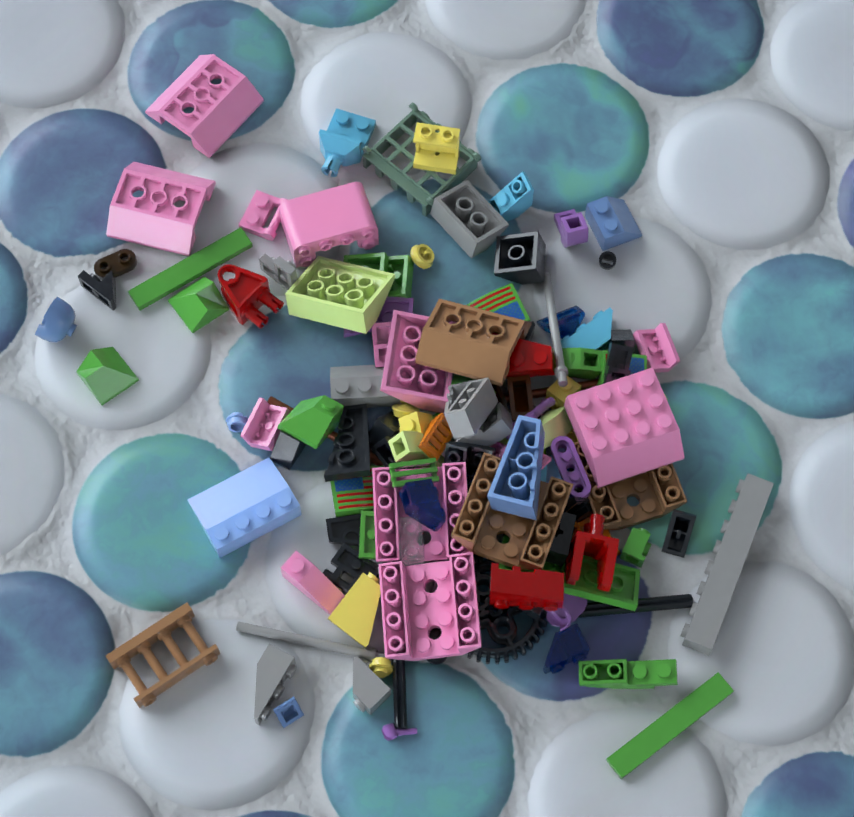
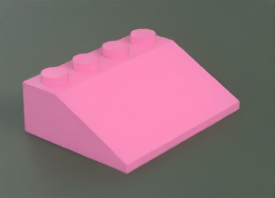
M393 310L380 391L419 409L444 413L446 402H448L447 394L450 393L448 386L451 385L452 373L415 363L422 331L429 317Z

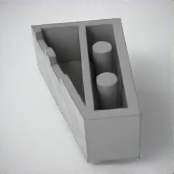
M489 377L448 386L450 393L447 394L448 402L445 405L444 415L454 438L464 437L467 439L475 436L498 403Z

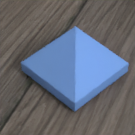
M294 696L273 709L283 728L304 716Z

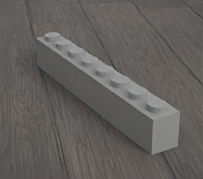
M747 473L745 480H739L735 491L739 493L737 501L732 499L728 512L732 514L729 521L724 520L720 530L724 534L723 538L715 543L712 553L716 554L714 561L709 560L704 572L708 574L706 582L701 581L696 593L700 595L698 603L693 602L689 615L692 616L690 624L685 623L681 637H684L683 646L705 655H710L774 483Z

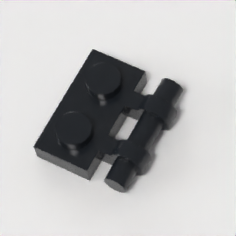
M343 543L331 560V564L336 567L334 573L328 569H325L323 572L346 595L362 573L368 575L370 572L378 578L377 567L379 565L370 559H359V552ZM344 573L354 579L351 584L341 579Z

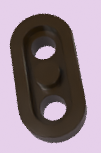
M122 249L97 260L94 264L96 276L103 280L110 271H113L115 278L132 271L137 265L135 253L129 249ZM123 257H128L127 260H121ZM105 265L108 266L106 269H101Z

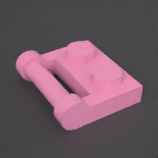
M256 190L239 223V228L241 227L243 231L273 241L277 235L276 230L281 222L279 206L287 201V199H280ZM273 208H278L269 227L263 228Z

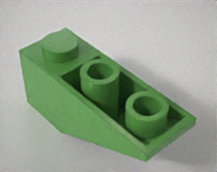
M562 348L564 363L568 368V377L593 380L602 372V350Z

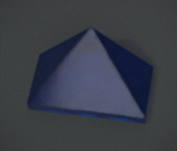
M575 305L557 313L561 339L576 333L577 328L584 319L585 312ZM548 317L536 321L540 328L551 334Z

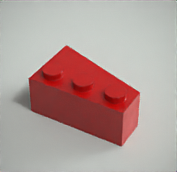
M519 339L510 356L509 372L505 379L507 377L530 375V377L555 375L552 347Z
M491 563L490 605H494L498 609L519 606V609L522 610L543 607L546 611H556L558 608L563 607L564 573L534 569V572H521V567L512 566V570L500 569L498 563Z

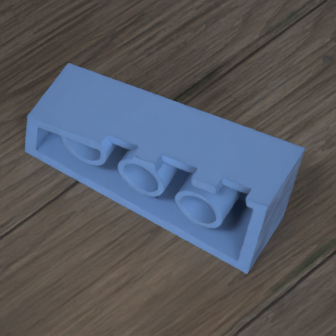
M518 415L487 495L491 509L537 520L545 432L540 419Z

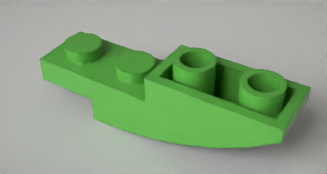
M627 659L579 661V685L610 689H655V686L678 685L677 660L627 661Z

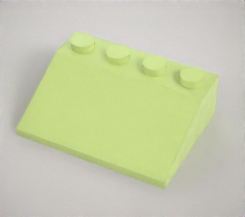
M317 256L285 293L288 313L300 318L367 334L380 315L394 282L395 274Z

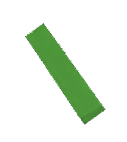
M240 227L130 289L128 294L139 311L250 249L253 247L252 242Z
M718 672L610 755L606 761L622 780L730 696L734 690Z

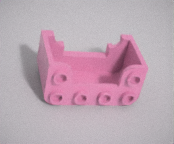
M352 182L290 199L279 206L281 224L296 268L310 266L316 259L315 252L327 251L338 245H349L356 240L358 247L365 250L379 245L378 227L361 182Z

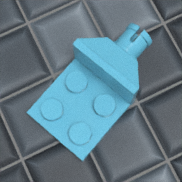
M336 108L327 131L322 129L319 131L320 151L325 158L321 171L329 176L331 170V177H336L341 165L346 167L360 163L364 154L362 148L368 145L376 126V120Z

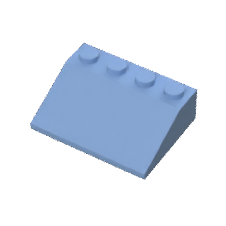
M270 458L188 499L191 508L219 558L302 515L300 504Z

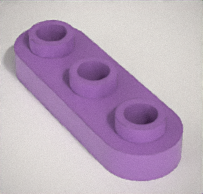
M558 436L551 443V454L562 480L574 484L569 497L587 498L590 495L591 484L575 445L569 437ZM564 448L566 451L560 452L559 449ZM573 468L575 471L568 472L567 469ZM581 488L583 491L578 493L575 489Z

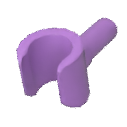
M394 723L383 726L382 733L384 738L390 741L398 736L417 734V728L396 730Z

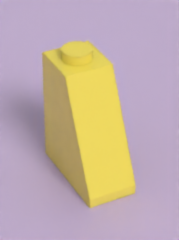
M370 572L368 575L365 573L361 574L328 617L329 621L364 648L368 646L381 594L380 579Z

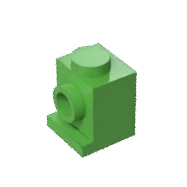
M633 527L622 550L620 559L642 568L645 557L652 545L648 543L651 533L646 529H636Z

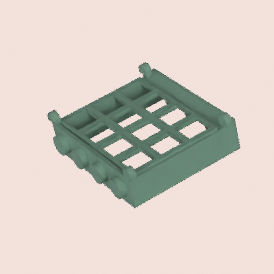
M412 102L409 105L412 111L371 149L368 146L362 148L365 152L362 155L363 167L367 169L371 164L374 165L375 173L379 178L386 175L391 179V186L394 190L397 191L401 187L407 192V200L410 203H414L416 200L423 205L422 215L426 217L431 212L434 199L462 183L477 168L481 156L471 148H466L460 141L459 156L466 163L461 168L457 167L456 175L453 174L445 181L435 171L424 170L427 174L418 182H415L406 174L413 168L414 156L405 149L413 142L414 132L410 128L416 122L442 125L433 122L427 113L418 110L417 105ZM405 132L410 135L402 145L396 142ZM391 145L394 146L397 150L388 158L382 155ZM400 153L411 160L403 170L391 162ZM430 177L442 185L433 194H430L421 186Z

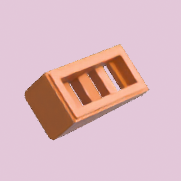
M440 413L430 421L418 446L428 457L436 458V461L446 448V443L453 437L444 413Z

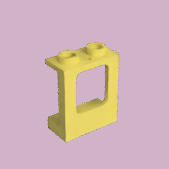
M417 122L413 143H416L413 168L456 175L459 160L460 129Z

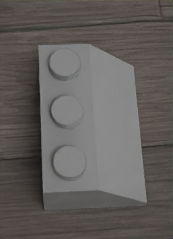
M468 180L436 197L430 212L431 216L471 259L487 250L494 243L497 236H500L509 226V223Z
M375 365L330 367L331 399L344 406L367 403V408L392 407L395 404H400L399 399L380 391L384 367L375 368Z

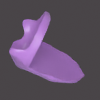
M564 593L563 607L558 608L556 611H546L548 612L546 619L552 626L560 627V630L563 631L583 613L587 605V599Z

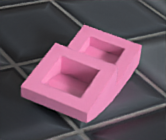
M391 322L375 323L371 327L375 368L384 367Z

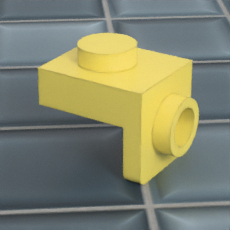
M567 376L568 385L560 387L557 379L546 392L545 398L552 397L556 401L555 405L549 408L554 410L564 407L566 397L580 392L581 385Z

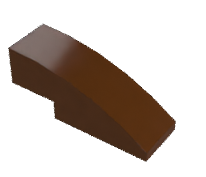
M530 375L507 377L512 422L517 421L518 415L524 416L534 409Z

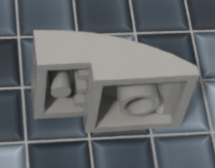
M499 402L475 436L467 439L464 437H452L449 442H463L489 447L512 433L511 414Z

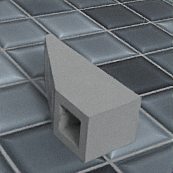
M270 643L257 663L254 719L258 725H260L262 720H267L272 711L271 704L274 699L278 700L281 697L285 688L283 686L287 678H292L297 668L294 656Z

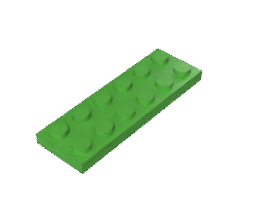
M504 535L502 544L510 541L507 535ZM583 555L579 580L576 581L575 585L565 583V562L563 566L545 562L542 570L564 573L565 594L635 611L638 606L640 569L615 563L611 588L609 592H605L597 588V560L593 559V557ZM499 563L500 569L512 570L511 567ZM521 570V572H534V570Z

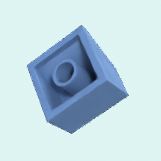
M606 196L587 203L585 218L602 251L642 237V233L623 199Z

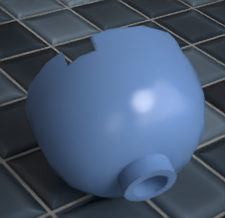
M56 297L46 311L42 325L39 324L35 335L48 342L61 341L66 335L71 337L77 327L74 324L76 315L72 306L65 300Z

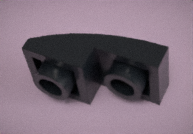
M447 442L444 463L466 462V469L468 467L477 469L483 453L495 456L496 448L463 442Z

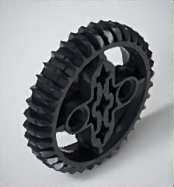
M481 556L478 557V563L474 561L476 587L484 584L490 588L491 576L481 574L480 572L491 571V563L498 562L489 559L483 561ZM477 588L480 630L486 628L494 642L506 645V647L498 649L481 647L469 652L467 658L471 659L473 655H477L476 662L479 663L481 657H484L488 665L491 658H495V664H499L500 658H503L504 662L508 663L510 655L514 660H517V652L525 656V647L532 650L534 647L532 642L539 643L540 641L537 635L543 636L544 630L541 627H547L548 622L544 619H546L548 612L543 610L540 620L536 621L533 619V623L526 635L518 642L513 643L512 641L517 635V626L513 616L523 611L517 606H509L507 609L497 608V612L494 613L493 610H489L490 606L496 609L494 605H490V589L487 592H481ZM505 626L509 629V633L500 634L497 628Z

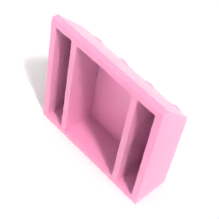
M653 367L566 397L564 403L565 410L598 488L685 458L680 429Z

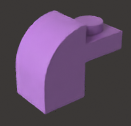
M575 209L554 214V221L561 235V243L565 248L588 242V226L582 212L576 213Z

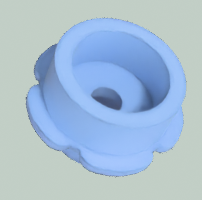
M234 412L226 418L227 426L232 432H242L248 421V417L243 416L240 412Z

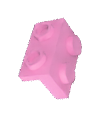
M660 323L655 329L636 330L633 333L640 355L647 356V369L653 367L655 373L669 372L680 362L666 323Z
M259 398L241 432V437L251 447L273 451L281 431L277 428L278 424L291 411L285 407L270 405L264 398Z

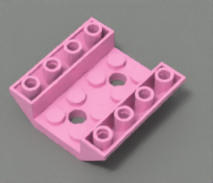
M214 54L200 55L156 99L145 113L161 125L165 120L192 139L195 149L210 158L264 102V99L248 78ZM214 79L222 80V82L217 85L211 83V81ZM187 107L194 108V111L191 113L183 112Z
M138 162L131 163L124 168L110 204L107 237L190 256L196 240L194 231L204 201H210L216 181ZM138 190L144 192L141 197L133 196V193ZM179 200L185 202V205L182 207L174 206L175 202Z
M466 462L442 463V467H437V475L440 479L438 482L395 488L392 487L389 467L372 468L376 562L390 563L402 561L406 563L412 561L417 563L449 561V555L470 552L451 537L468 494ZM423 468L395 469V472H398V471H406V470H415V469H423ZM427 473L396 478L397 481L432 477V475ZM420 486H427L429 488V494L425 498L417 496V489ZM422 532H429L431 534V541L428 544H421L419 542V536Z
M473 552L449 555V561L405 566L402 561L379 564L386 659L419 661L464 655L482 647ZM429 582H436L438 584L437 590L433 593H428L425 590ZM433 628H440L442 631L441 636L435 640L429 637L430 631Z

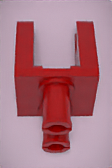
M232 264L223 265L218 270L217 275L222 286V296L241 325L250 320L259 329H262L269 320V317L258 310L263 304L275 314L279 312L277 308L282 309L284 302L270 293L268 279L265 276ZM225 272H232L235 274V278L226 281L223 279V275Z
M592 514L590 516V523L584 524V532L577 531L571 539L569 554L565 560L566 584L575 585L576 581L579 580L583 555L597 560L598 590L609 592L613 581L619 539L603 535L605 516Z

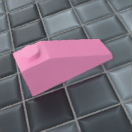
M295 551L281 567L282 576L329 615H331L345 596L314 564L298 551Z

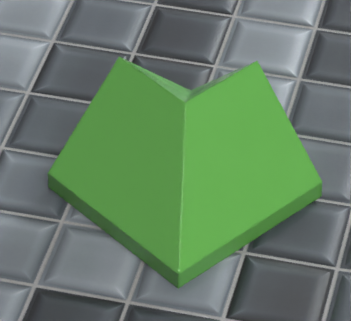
M202 277L168 299L169 304L192 334L229 310L215 283L206 277Z
M114 347L90 350L76 371L101 405H104L139 381L138 377Z

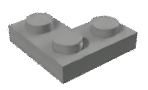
M264 254L259 259L261 270L287 291L298 279L296 266L290 260L285 261L280 256L277 259L274 257L270 258L267 254Z

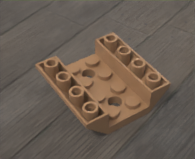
M439 299L423 328L415 363L476 380L489 377L491 384L502 386L509 372L510 356L518 340L525 339L531 322Z
M579 441L574 443L591 484V491L588 496L593 514L605 516L604 530H621L655 520L687 503L673 463L598 488ZM636 497L639 500V504L637 506H630L627 503V498Z
M484 452L451 537L470 552H473V554L511 568L512 566H519L521 570H542L574 484L552 476L549 483L540 480L537 520L493 510L487 495L502 458ZM499 534H505L509 537L510 541L502 544L497 541L496 537Z

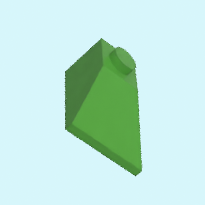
M326 395L303 400L278 424L277 428L317 449L339 425L344 405Z

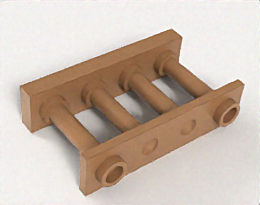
M187 602L106 655L113 669L117 667L122 668L139 693L138 696L133 698L139 708L143 705L144 707L151 705L156 701L158 695L203 665L208 666L218 659L217 656L220 655L217 645L214 644L208 648L191 623L195 615ZM178 627L184 628L201 653L189 662L171 636L172 631ZM158 640L165 643L180 668L169 675L151 650V645ZM137 654H143L160 680L148 689L130 663L131 658Z

